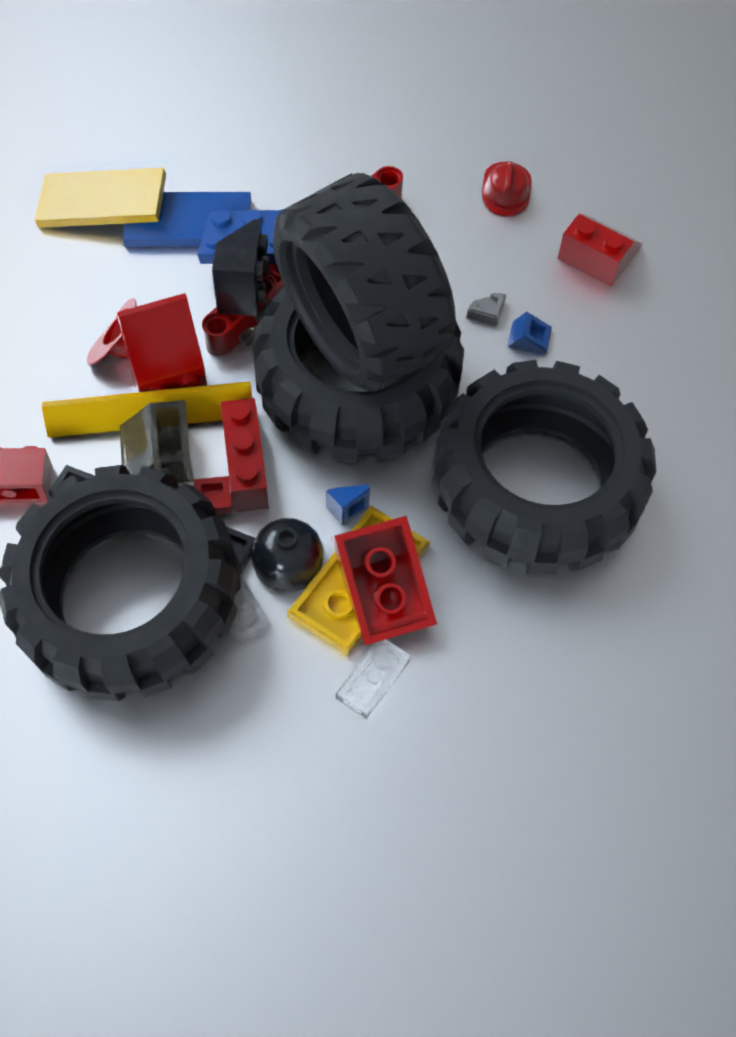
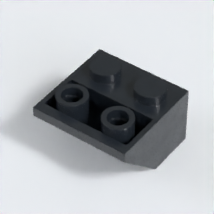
M261 219L250 221L216 243L212 275L218 314L257 316L259 303H265L266 283L262 281L264 277L269 275V257L264 256L267 255L268 234H262Z

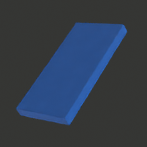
M164 192L159 222L124 224V246H200L210 211L251 210V192Z

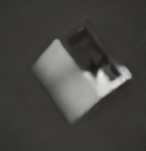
M185 400L150 403L119 426L121 465L127 467L130 475H138L141 466L173 474L177 483L194 482L190 424Z

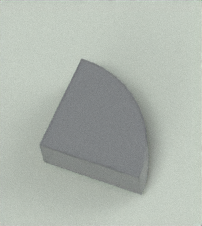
M492 293L490 297L473 301L467 310L466 318L498 325L506 294Z

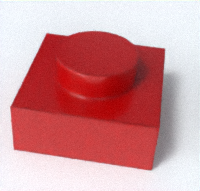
M229 476L193 479L194 487L213 503L217 515L232 514Z

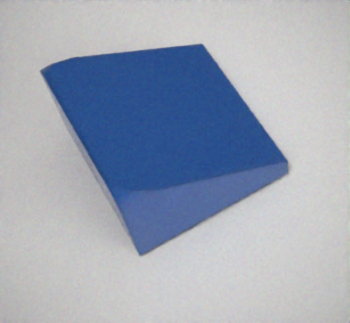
M525 312L512 322L508 346L518 350L546 354L552 327L529 312Z
M365 484L328 489L326 491V508L341 525L345 524L369 507L370 487Z

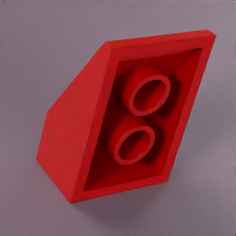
M186 293L117 312L131 374L138 392L207 386L205 367Z
M407 516L331 536L339 569L364 645L437 625Z

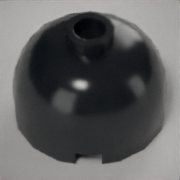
M281 518L272 521L258 532L253 542L252 566L256 576L266 587L273 590L274 587L285 589V592H296L305 589L323 566L324 548L320 537L308 523L301 520Z

